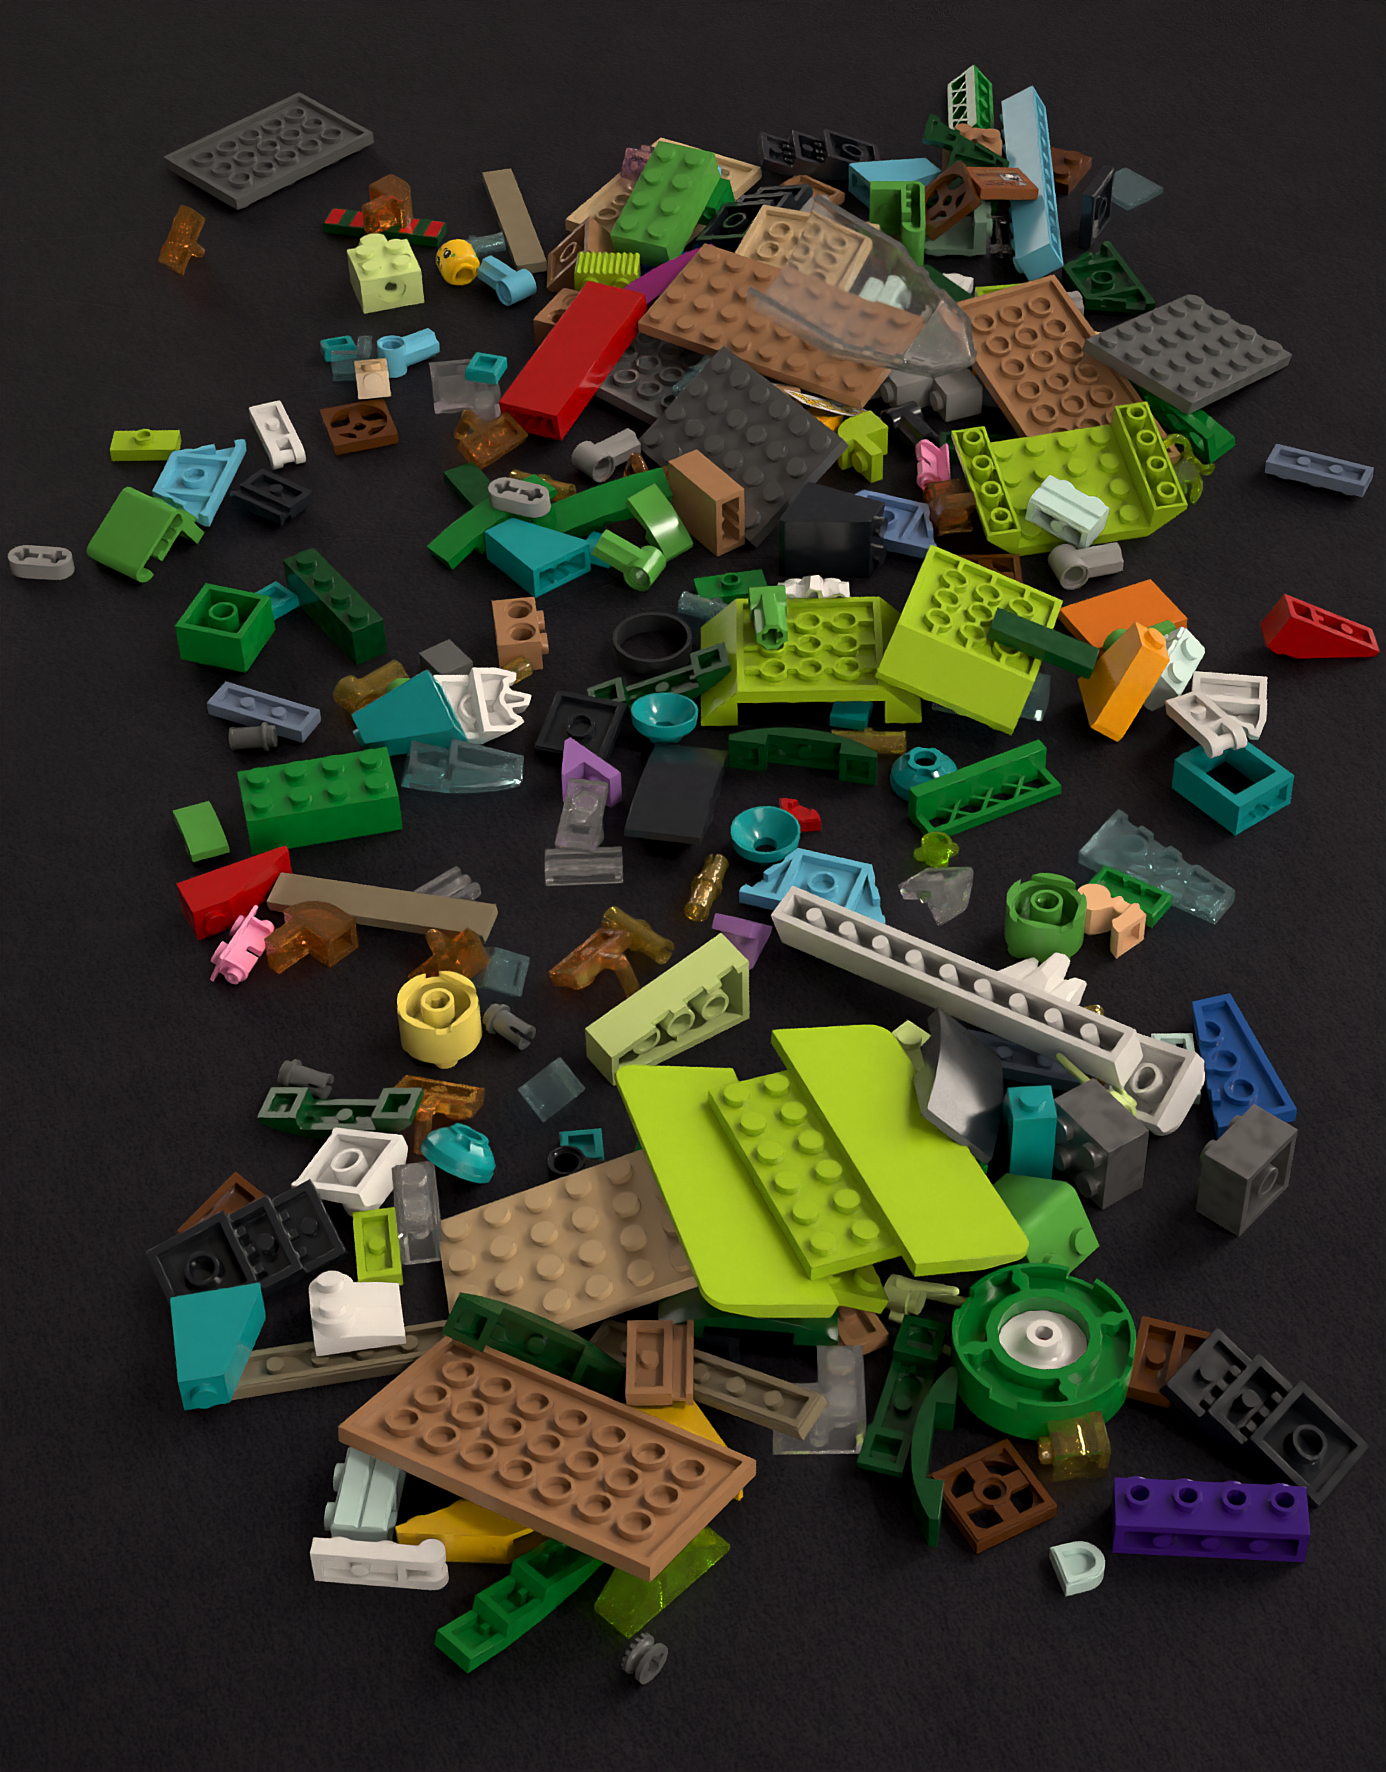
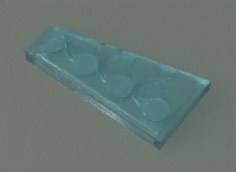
M1120 809L1109 818L1079 851V864L1097 872L1104 865H1107L1173 895L1172 906L1212 924H1216L1234 903L1236 892L1234 889L1200 865H1189L1182 860V853L1173 846L1168 848L1162 846L1153 839V832L1143 825L1139 828L1128 822V815Z

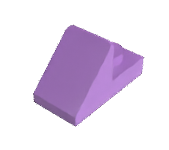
M571 737L565 740L561 771L563 802L571 800L585 790L592 797L600 799L610 807L621 802V772Z
M715 913L712 929L722 931L721 933L749 961L750 970L754 967L771 934L772 926Z

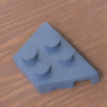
M862 490L855 494L885 503L884 517L888 519V526L884 535V545L887 546V551L924 559L930 545L936 546L933 539V526L930 521L928 504L868 490Z

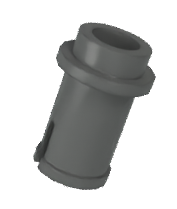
M263 722L261 726L231 727L229 729V744L232 751L263 748L264 751H270L271 747H277L276 726L269 725L268 722Z
M495 1003L491 1005L483 1016V1024L486 1025V1030L489 1033H498L516 1045L520 1050L528 1047L530 1042L518 1035L519 1032H522L531 1039L535 1037V1027L510 1013V1008L506 1004L498 1005Z
M294 1059L292 1062L286 1060L278 1074V1083L282 1084L283 1087H308L311 1094L319 1097V1099H326L329 1096L332 1086L326 1084L327 1082L330 1084L334 1082L332 1074H326L305 1067L298 1059Z

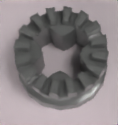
M642 1633L640 1637L635 1639V1644H630L632 1651L626 1650L625 1654L628 1656L622 1658L621 1669L628 1674L635 1672V1679L641 1684H647L663 1667L667 1659L668 1648L662 1643L654 1645V1637L648 1633Z

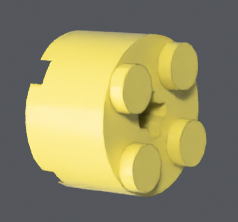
M439 971V976L426 978L424 973L410 979L400 989L397 997V1013L401 1045L403 1050L412 1057L423 1062L434 1063L438 1068L448 1069L455 1066L459 1059L467 1056L477 1047L482 1037L479 999L473 983L468 978L450 971Z

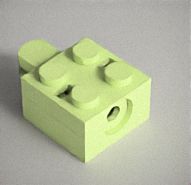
M368 234L360 239L357 248L347 250L350 282L364 314L424 303L421 269L407 239L387 241L383 234Z

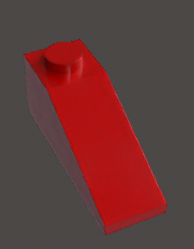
M1287 594L1280 598L1260 623L1266 647L1276 654L1283 653L1296 659L1376 657L1380 652L1371 628Z
M286 845L176 883L181 911L197 940L231 929L240 915L246 918L255 905L259 907L268 899L281 872L292 874L289 850Z

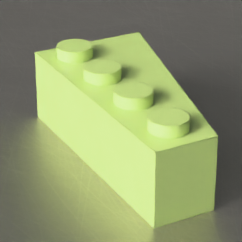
M722 933L718 934L586 1027L587 1057L605 1078L615 1086L614 1075L620 1067L625 1065L655 1066L749 1019V961Z

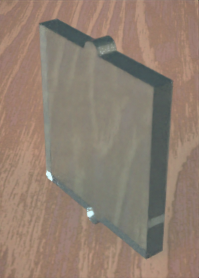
M1126 167L1115 172L1112 202L1126 210H1130L1142 203H1148L1150 199L1163 193V187Z

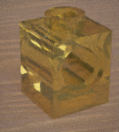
M1102 1411L1089 1412L1070 1419L1047 1421L1046 1436H1038L1037 1444L1041 1465H1049L1052 1482L1108 1476L1111 1448Z

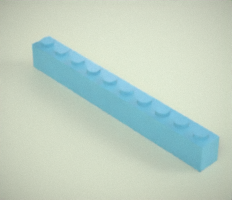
M1032 85L1001 101L1002 114H1000V119L1004 126L1001 133L1005 140V144L1002 147L1007 157L1006 160L1010 162L1008 168H1019L1039 189L1037 199L1009 200L1011 207L1008 208L1013 222L1010 224V229L1014 236L1011 244L1016 255L1013 257V263L1020 274L1025 273L1029 281L1039 279L1063 267L1046 107Z

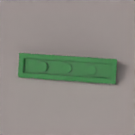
M972 65L947 84L949 127L953 130L956 125L962 123L969 124L972 128L994 129L992 83L975 65Z
M1129 380L1143 402L1147 401L1153 416L1209 464L1236 445L1235 437L1202 409L1187 415Z
M1038 739L909 788L908 817L930 843H934L1061 794V784L1045 768L1047 748ZM1039 779L1045 785L1038 789L1024 786L1025 783ZM999 793L1014 795L1013 798L1006 801L992 798ZM970 805L981 807V810L969 813L960 811V808ZM941 818L949 820V822L934 828L928 820Z

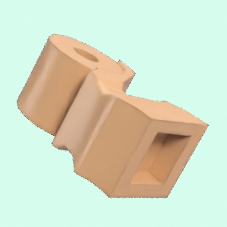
M1086 884L1078 889L1081 895L1084 892L1087 899L1084 933L1094 935L1111 931L1110 951L1116 959L1144 939L1146 913L1140 909L1138 903L1129 904L1124 901L1122 896L1111 898L1109 890L1099 884Z

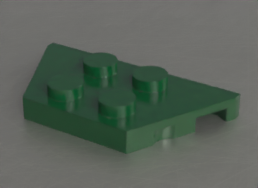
M1110 241L1101 243L1100 251L1095 254L1087 251L1079 259L1072 260L1062 267L1063 280L1072 292L1078 291L1081 294L1085 310L1145 314L1156 307V302Z

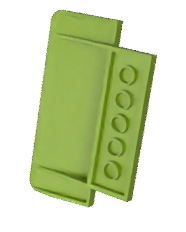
M850 1025L772 1030L771 1043L787 1070L708 1089L707 1102L810 1281L899 1256L903 1257L912 1274L916 1277L985 1270L1020 1260L1027 1254L1029 1241L968 1147L958 1144L921 1115L913 1076L918 1071L894 1035L885 1028L877 1025Z
M625 1065L617 1070L614 1075L615 1083L700 1293L708 1303L725 1312L755 1318H831L839 1305L881 1314L889 1299L872 1264L810 1281L707 1102L708 1089L739 1082L733 1068Z

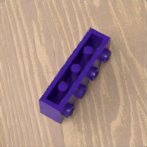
M1140 1476L1129 1478L1114 1477L1111 1501L1112 1553L1305 1562L1310 1539L1307 1490L1304 1486H1289L1284 1483L1271 1485L1242 1484L1237 1481H1226L1223 1483L1200 1482L1191 1479L1158 1480L1146 1479Z

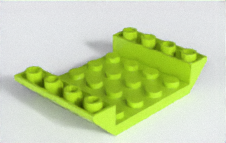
M1147 401L1115 406L1111 424L997 442L989 441L985 426L951 431V437L987 541L1010 554L1025 556L1051 552L1057 546L1069 544L1025 519L1030 497L1041 487V484L1049 475L1058 480L1069 481L1076 490L1089 497L1095 496L1099 498L1105 506L1110 508L1104 529L1093 540L1091 545L1149 536L1187 509L1188 504Z
M930 545L875 677L891 686L916 694L926 701H932L949 708L959 715L984 723L994 730H1000L1012 735L1035 682L1042 660L987 638L993 616L999 607L1053 630L1063 600Z
M881 597L786 598L788 641L781 644L779 649H766L762 644L757 643L754 620H750L748 599H735L701 627V650L724 642L732 669L720 682L701 694V726L738 725L737 703L883 701L885 723H922L920 696L902 688L891 686L875 677L901 616L900 612Z

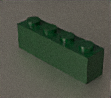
M315 548L302 551L295 556L283 560L287 589L298 596L299 606L356 666L387 653L383 618Z

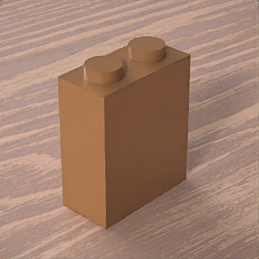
M697 449L668 461L669 486L673 494L672 503L670 504L680 517L687 531L717 557L744 545V488Z

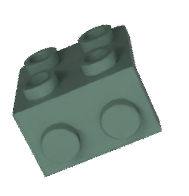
M981 200L982 204L971 212V216L964 217L934 241L925 231L924 253L936 257L945 255H964L968 257L985 255L986 237H992L991 202ZM937 217L933 221L941 220L946 217Z

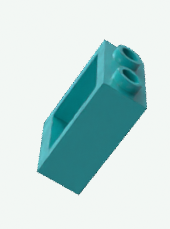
M1248 741L1246 747L1238 750H1233L1232 748L1223 750L1222 755L1211 759L1206 755L1202 745L1181 754L1175 759L1172 788L1235 836L1290 804L1294 775ZM1227 762L1255 784L1234 795L1206 773Z

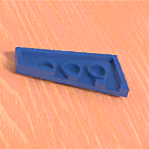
M1228 993L1193 1001L1191 1017L1199 1055L1204 1060L1205 1084L1216 1138L1219 1139L1225 1133L1228 1124L1235 1116H1242L1253 1104L1286 1123L1295 1121L1297 1108L1232 995Z

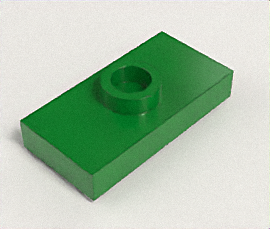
M762 569L738 573L730 572L723 575L693 579L694 591L700 610L728 606L735 599H748V587L767 586Z
M1104 865L1088 883L1106 887L1110 892L1111 898L1122 896L1124 901L1129 904L1138 903L1140 909L1146 913L1145 925L1151 928L1172 906L1173 895L1107 865Z

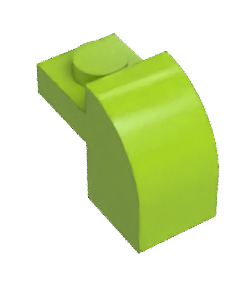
M871 410L846 419L839 426L838 435L844 439L849 447L837 459L841 470L854 466L855 470L861 473L870 483L883 479V455L887 454L888 426Z

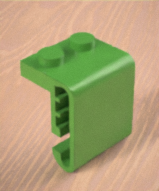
M870 181L869 223L880 226V236L899 235L900 271L908 272L910 278L915 279L919 276L924 266V185L919 181Z
M125 487L87 547V555L143 583L150 580L154 575L150 570L144 568L150 556L163 561L178 535L198 544L205 532L194 523L196 517L186 510L176 509L158 497H151L131 487Z
M1006 1173L993 1184V1187L1029 1241L1028 1252L1022 1259L1017 1260L1019 1264L1037 1262L1068 1266L1070 1274L1099 1247L1078 1194L1067 1182Z

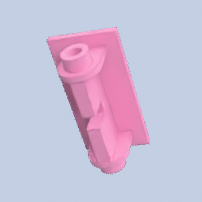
M923 439L916 444L915 454L919 461L917 463V484L923 489L924 503L927 504L936 496L939 497L948 490L951 485L948 444L945 443L938 448L929 440Z
M255 905L247 918L242 915L237 918L229 932V936L233 937L229 944L222 941L210 961L216 964L210 978L211 981L215 980L219 972L225 975V979L231 984L245 981L258 960V957L246 950L261 956L274 938V925L268 920L260 921L254 917L258 906Z

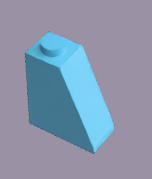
M926 158L849 164L848 191L869 208L870 181H919L925 187L941 175L942 171ZM936 194L929 201L939 198V195Z

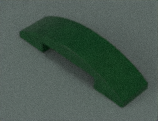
M722 642L690 653L692 665L625 687L621 677L587 688L588 696L627 703L628 713L626 718L631 717L633 703L640 697L648 694L675 693L692 700L715 686L732 670L726 645Z
M763 728L731 734L728 739L729 768L766 772L768 762L839 771V781L867 785H876L878 752L843 736L801 728Z
M271 1087L257 1118L259 1123L270 1128L301 1137L327 1140L334 1128L394 1134L412 1125L424 1092L422 1088H383L379 1099H313L308 1087Z
M698 1287L658 1300V1320H673V1325L687 1324V1320H694V1337H703L704 1326L792 1333L793 1345L838 1348V1308L831 1318H755L715 1308L704 1299Z
M459 1293L441 1333L482 1353L487 1345L611 1399L626 1370L625 1367L603 1350L572 1331L527 1310L474 1294Z
M904 1314L893 1348V1361L872 1425H868L857 1459L858 1468L899 1478L903 1477L911 1460L912 1436L919 1410L936 1381L948 1324Z
M950 1366L928 1392L919 1410L912 1436L910 1461L912 1509L921 1535L926 1544L932 1547H937L943 1509L944 1480L927 1477L934 1431L953 1432L959 1380V1371L954 1366Z

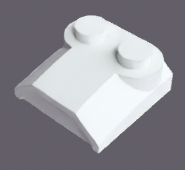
M1137 1033L1143 1058L1124 1085V1089L1137 1102L1135 1117L1155 1135H1168L1177 1130L1182 1124L1204 1084V1060L1196 1052ZM1105 1083L1103 1086L1106 1090L1114 1091L1108 1083Z
M334 1128L331 1136L291 1186L294 1188L311 1179L321 1199L342 1203L346 1213L350 1216H353L352 1212L379 1209L406 1171L408 1146L402 1135Z
M338 1271L324 1272L310 1283V1310L316 1357L406 1343L399 1283L353 1282L349 1276Z

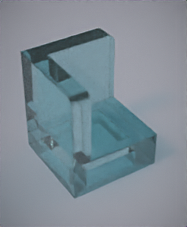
M359 336L356 351L331 352L333 381H356L354 361L374 359L372 336Z
M498 947L473 948L466 978L473 983L475 989L487 988L513 997L521 996L530 957Z
M561 1057L557 1058L518 1089L542 1122H545L585 1090L584 1086Z

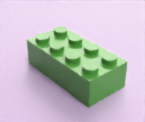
M658 141L610 233L615 253L619 252L622 254L625 252L629 254L631 252L634 255L637 252L640 254V264L658 267L682 254L721 177L714 152Z

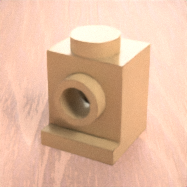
M386 358L354 361L359 399L391 396Z

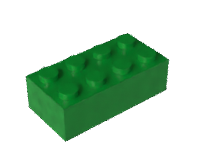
M387 747L237 772L252 855L265 853L285 845L290 849L403 829L399 795Z

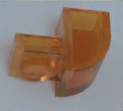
M389 174L369 185L370 202L362 205L365 233L378 234L393 225L403 229L406 228L413 220L412 197L409 184L401 178Z
M961 478L928 483L922 498L923 502L929 506L930 521L932 522L934 535L944 536L972 531L970 515L977 505L974 492L964 493Z
M321 901L301 902L284 909L285 924L264 938L268 966L278 974L308 953L331 968L359 947L355 918L337 906Z

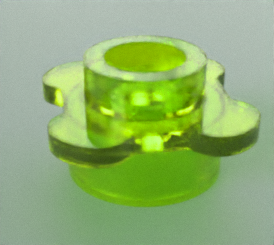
M930 832L923 836L921 847L914 850V858L917 861H925L928 865L937 869H944L948 867L949 859L959 853V846L956 843H952L950 836L943 832Z

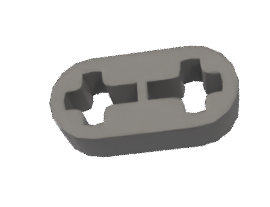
M507 477L498 478L489 484L490 503L495 509L532 518L546 515L551 509L549 491L542 485Z
M22 545L15 547L8 553L10 570L16 577L62 580L71 576L75 570L72 553L66 548Z

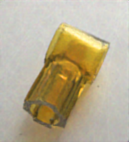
M394 659L361 679L350 675L344 677L336 685L333 698L337 704L353 714L385 695L389 684L393 680L409 678V676L405 672L403 665Z

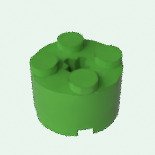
M1039 873L1032 875V880L1021 884L1020 879L1010 887L1006 900L1004 936L1008 945V951L1013 957L1025 959L1035 957L1038 962L1043 963L1056 952L1065 954L1070 960V957L1080 949L1084 940L1087 899L1084 892L1081 895L1076 890V883L1061 875Z

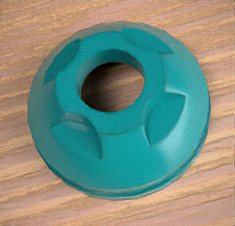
M665 692L648 694L640 697L633 703L631 707L632 723L652 743H677L695 728L698 719V707L694 701L680 694Z
M916 747L900 756L893 763L890 774L891 787L899 797L909 801V788L956 771L957 767L947 755L936 748ZM915 761H933L935 763L931 766H920Z
M760 806L748 809L739 814L731 825V840L735 851L745 859L759 863L762 866L774 865L784 860L799 845L800 825L798 820L791 813L777 807ZM760 845H771L776 848L772 852H759L755 849Z
M455 1123L454 1126L451 1125L450 1127L431 1131L420 1146L422 1154L433 1164L454 1176L471 1182L488 1183L496 1167L492 1151L488 1145V1138L464 1124Z

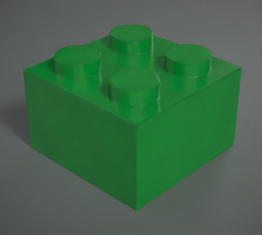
M205 583L175 625L181 659L246 673L275 631L271 596Z

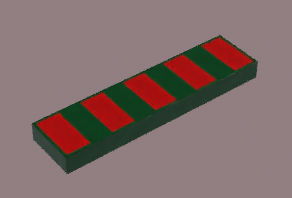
M332 208L323 222V229L325 233L361 238L368 234L377 233L383 234L387 241L407 239L409 244L438 247L447 232V222Z

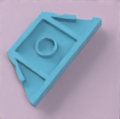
M234 440L235 447L216 450L215 445L211 444L197 449L173 451L152 490L153 497L162 499L176 509L186 510L196 517L195 522L210 527L247 451L245 440Z
M797 848L787 855L783 862L774 864L763 872V880L753 887L745 884L739 890V903L775 910L790 888L795 886L885 924V916L882 915L878 888L875 886L873 867L871 864Z

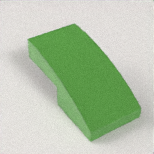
M655 483L627 499L626 507L646 530L645 539L651 546L663 553L666 562L693 547L694 543L683 522Z
M209 801L173 810L176 826L183 836L185 849L192 862L230 852L223 829Z

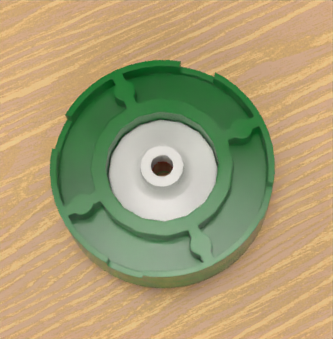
M1037 1262L1004 1267L984 1276L970 1287L969 1297L960 1309L956 1308L954 1313L950 1366L957 1367L959 1371L958 1395L973 1414L1001 1432L1037 1442L1070 1439L1089 1433L1105 1424L1118 1412L1127 1397L1128 1385L1132 1376L1136 1331L1126 1305L1112 1289L1097 1278L1093 1286L1081 1279L1069 1276L1068 1266Z

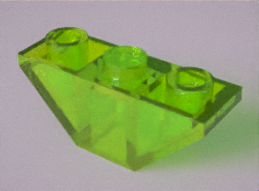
M706 1525L650 1583L615 1568L594 1605L595 1611L625 1637L630 1639L730 1550V1544Z

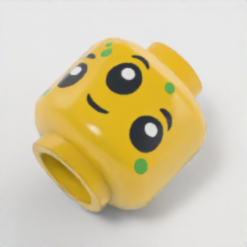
M460 239L450 240L443 244L436 254V264L447 283L451 285H467L478 275L477 268L480 267V262L471 244L467 241Z

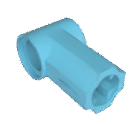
M492 255L484 258L480 267L477 268L478 278L495 289L499 300L506 306L517 303L536 293V282L527 269H521L516 272Z
M429 328L405 337L395 335L384 336L377 341L378 359H387L389 378L405 375L407 366L434 357L436 353L440 352L439 342L435 337V333Z

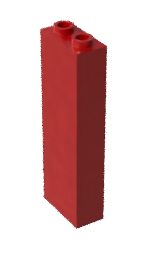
M587 281L500 399L499 406L504 427L562 441L638 334V321L647 312L645 293Z

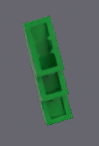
M663 467L626 476L551 504V509L546 515L536 518L530 517V521L532 524L578 538L590 535L593 531L598 533L604 532L606 524L635 518L626 507L627 499L654 483L670 503H672L673 494Z
M536 474L522 479V481L546 487L549 491L550 500L558 493L556 488ZM489 497L452 523L427 545V548L434 557L453 570L474 549L480 554L486 551V530L511 518L529 522L530 517L495 509L491 505Z
M550 1538L513 1560L510 1575L476 1594L472 1610L438 1629L434 1645L468 1674L504 1650L544 1619L575 1592L604 1562Z

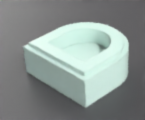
M1075 1541L1050 1547L1049 1558L1065 1596L1092 1590L1101 1583L1104 1576L1105 1559L1102 1552L1096 1546L1088 1542Z

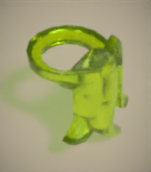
M1177 433L1168 435L1162 439L1166 449L1176 443L1183 444L1184 451L1180 452L1179 461L1172 466L1184 495L1188 492L1186 483L1192 485L1190 501L1192 504H1195L1204 488L1199 473L1205 476L1212 474L1215 470V464H1202L1194 456L1190 441L1185 436Z

